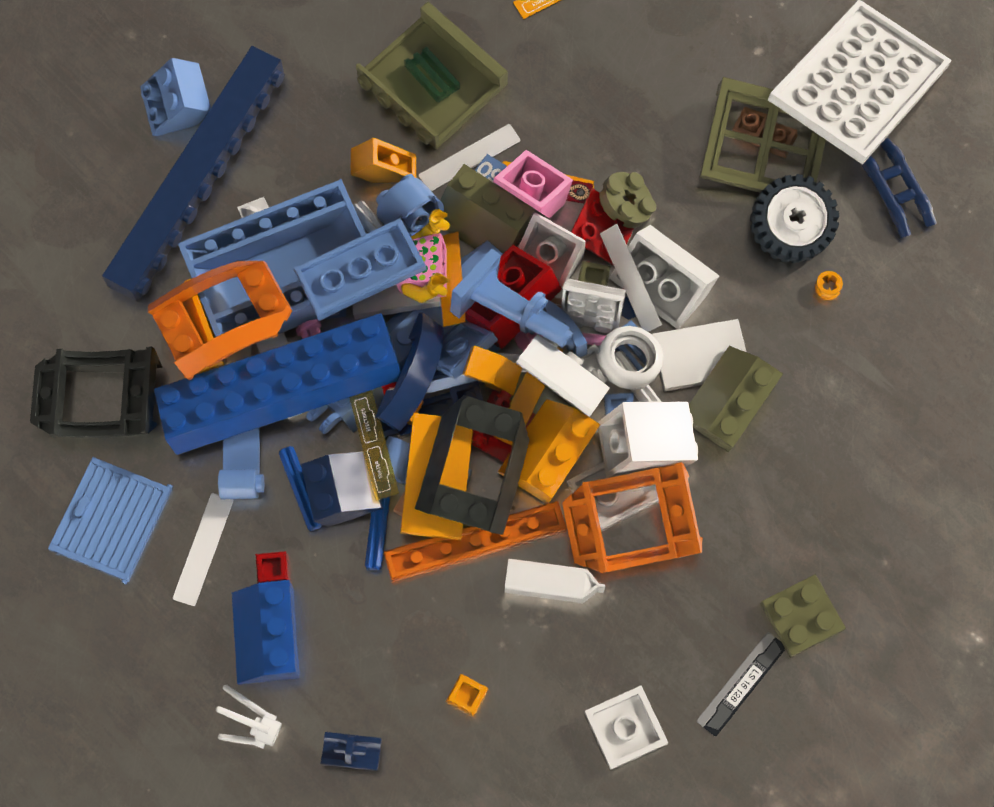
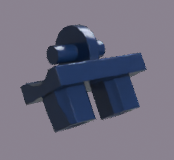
M325 732L320 764L378 771L382 738Z

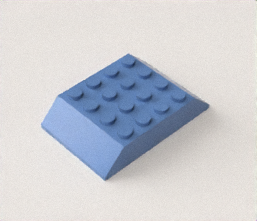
M342 179L180 242L178 245L192 278L236 261H265L292 309L287 322L284 320L278 331V334L298 327L306 321L317 319L293 268L366 233ZM238 277L226 280L198 293L216 337L260 318Z

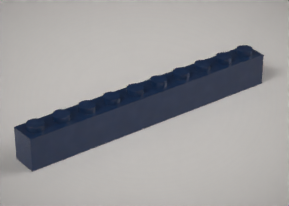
M254 46L250 47L103 273L102 277L109 288L138 302L142 295L147 294L152 285V278L157 271H161L164 268L168 253L172 247L175 248L180 243L182 232L186 225L194 221L197 215V208L202 200L206 201L208 199L213 183L217 177L220 178L224 174L229 158L239 151L241 140L245 133L253 129L256 116L261 109L264 110L270 101V94L275 87L278 88L283 82L285 73L281 59Z

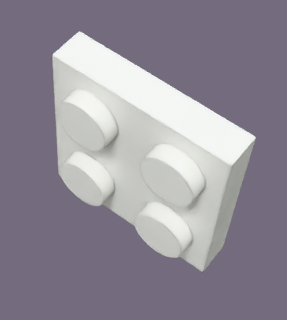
M642 685L584 711L610 770L668 745L666 736Z

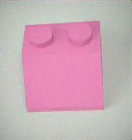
M525 150L495 176L493 182L550 218L565 205L573 179Z

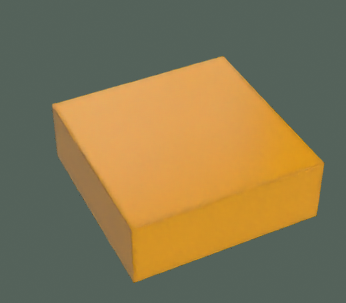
M460 674L446 703L474 717L488 688Z

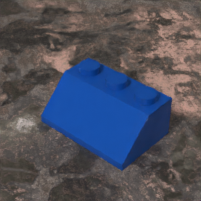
M290 580L257 583L232 592L237 684L299 679L294 588Z

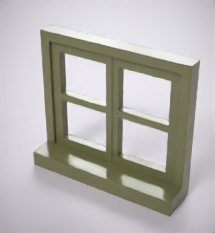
M723 77L718 84L716 92L717 101L699 178L761 193L767 185L776 180L764 177L770 148L806 156L802 175L804 178L808 176L814 178V182L817 183L826 139L812 131L808 150L772 141L778 112L787 114L768 101L770 93L774 89ZM732 101L768 109L762 138L726 129ZM724 136L760 145L754 174L718 165Z

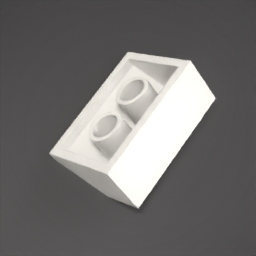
M651 225L637 232L628 246L657 314L676 329H680L706 298L719 275ZM614 269L609 279L624 289L617 271Z
M537 334L518 358L516 364L576 409L590 417L610 388L605 384L608 379L595 369L591 373L581 366L584 361L574 353L569 351L565 355L557 349L559 346L557 343Z

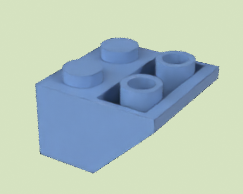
M171 58L140 86L153 136H160L194 127L206 117L211 109L199 63Z

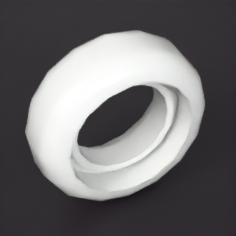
M633 326L618 327L608 333L599 346L598 363L600 370L608 381L620 388L630 390L644 388L655 380L662 368L663 353L661 346L652 334L642 328ZM623 344L637 346L645 354L646 366L634 372L623 369L615 360V349Z

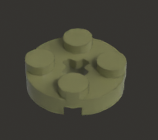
M616 172L603 182V190L600 192L601 205L612 220L618 218L624 222L622 226L637 228L645 223L651 214L655 212L656 203L652 199L651 193L639 173ZM623 197H627L629 201H625Z

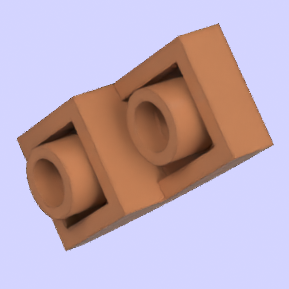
M744 107L732 130L762 138L767 114ZM776 123L772 141L793 146L798 136L797 130ZM770 148V153L786 158L789 153Z

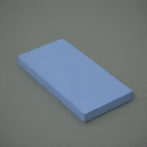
M401 218L293 268L319 321L427 270Z

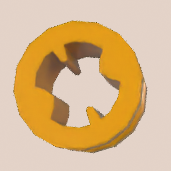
M833 271L821 273L815 284V292L824 300L837 298L842 289V278ZM824 280H827V283L829 281L834 283L833 290L830 287L828 290L823 288Z

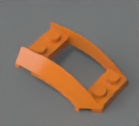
M236 261L212 269L186 281L148 305V313L155 319L176 360L174 362L188 380L194 378L196 373L207 366L210 368L244 348L271 337H278V331L284 320L287 322L292 313L289 303L265 261ZM238 277L260 318L238 326L203 343L183 302L214 285Z
M683 462L583 482L573 494H570L562 502L574 563L600 573L702 553L703 537L699 535L688 483L690 476ZM656 485L668 544L606 556L594 497Z

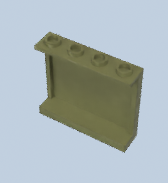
M428 1L420 8L421 17L365 67L358 63L356 70L357 81L364 90H371L384 108L388 109L390 107L404 126L408 127L410 125L424 144L430 143L437 150L508 85V71Z

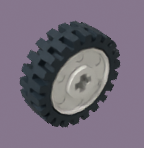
M800 174L795 176L786 175L771 182L758 195L750 215V221H752L751 231L755 233L754 239L756 243H760L762 245L761 249L764 252L768 251L770 257L774 259L780 258V261L786 263L789 261L799 263L819 255L832 242L836 235L835 232L839 227L837 220L840 216L839 211H836L838 205L836 199L832 200L831 191L829 189L826 191L823 188V183L820 181L818 183L814 182V178L810 176L804 178ZM798 216L799 221L792 222L789 217Z

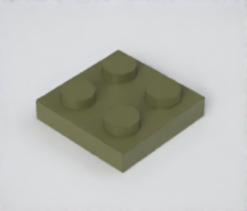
M816 574L760 603L790 658L846 629Z

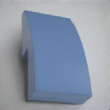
M548 300L543 310L570 327L569 330L573 333L572 338L565 345L568 351L573 350L574 354L579 358L587 355V341L578 326L567 313Z

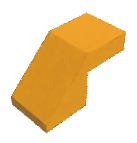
M474 345L471 346L462 375L484 382L488 388L499 392L503 390L513 396L522 368L500 354Z

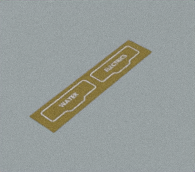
M372 390L349 397L376 501L399 494L381 422L375 417L377 407Z

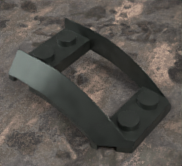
M150 346L144 350L136 351L126 349L100 352L56 349V354L49 360L44 358L35 365L30 423L49 435L58 437L109 438L149 434L159 425L153 421L156 369L163 368L155 348ZM66 372H124L120 420L107 422L62 421Z
M465 395L445 411L441 417L415 509L503 535L529 444L522 412ZM456 425L513 441L497 501L439 484Z

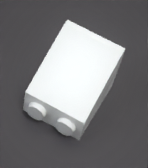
M623 402L598 421L601 424L598 430L606 478L664 467L683 462L686 468L698 460V445L694 440L692 429L693 417L689 412L688 402Z

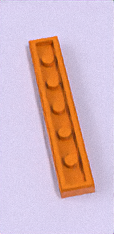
M555 501L510 514L503 535L469 526L463 528L461 540L431 537L383 552L391 580L395 582L566 532L567 527L559 502Z

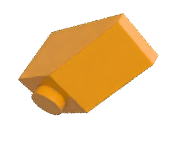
M371 138L351 148L352 176L371 183L400 182L407 174H412L416 178V154L376 138Z

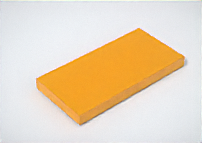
M414 413L400 534L461 540L463 523L415 509L442 416ZM456 425L439 484L462 491L467 490L473 429Z

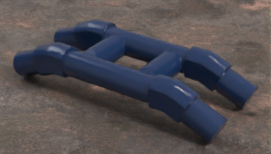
M885 138L880 146L887 153L894 166L880 171L877 162L870 156L862 167L867 175L870 176L888 208L900 238L911 235L906 215L901 207L903 203L915 200L914 203L926 227L935 225L937 222L930 200L916 180L905 160L903 152L889 138ZM901 175L908 189L893 195L886 181Z

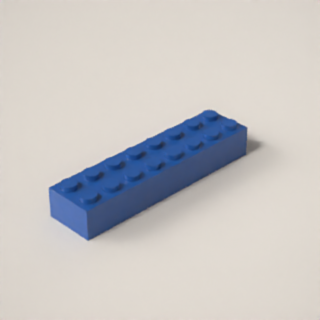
M382 313L194 375V378L191 380L185 378L155 388L154 392L165 440L175 454L179 455L397 382L401 368L389 329Z

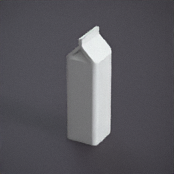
M508 559L505 593L584 603L597 592L604 593L605 584H599L588 569Z

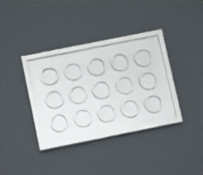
M858 0L770 93L768 101L863 165L948 68L952 60L863 1Z

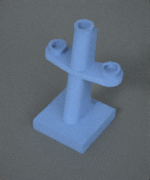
M492 248L452 290L450 312L459 319L476 301L518 323L520 331L527 334L529 332L531 335L537 333L557 343L562 348L573 336V333L569 330L570 327L543 310L548 303V300L545 298L546 294L539 291L528 301L498 280L501 255Z

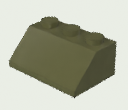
M463 164L449 182L440 200L444 205V212L448 214L444 220L450 224L449 229L446 231L449 233L459 231V239L474 249L488 240L503 254L512 245L518 246L535 213L534 208L466 164Z
M729 346L688 405L689 412L693 417L692 428L729 452L783 373L758 356Z

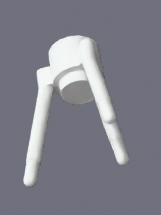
M224 685V691L262 718L256 717L254 721L218 706L216 707V712L252 727L250 734L255 736V738L219 734L218 739L255 745L264 749L266 744L273 746L282 726V723L276 721L277 716L266 712L230 686Z

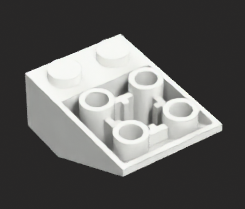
M567 279L563 286L561 309L571 317L578 328L588 326L601 333H610L619 327L626 290Z

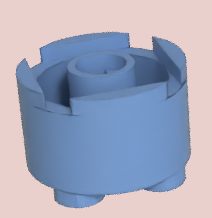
M412 174L405 175L400 182L389 190L382 191L376 198L378 204L377 218L384 225L401 218L410 237L429 223V216L435 209L444 211L443 203L420 179L415 178Z

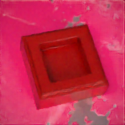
M286 551L255 554L257 583L289 580Z

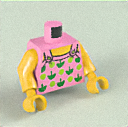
M440 209L432 211L429 216V223L411 236L427 270L396 284L400 293L419 303H424L434 297H447V283L450 281L447 278V248L442 234L439 232L440 230H448L450 224L444 220L448 214Z

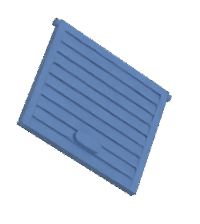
M92 457L48 550L122 580L121 583L127 584L173 486L167 484V486Z

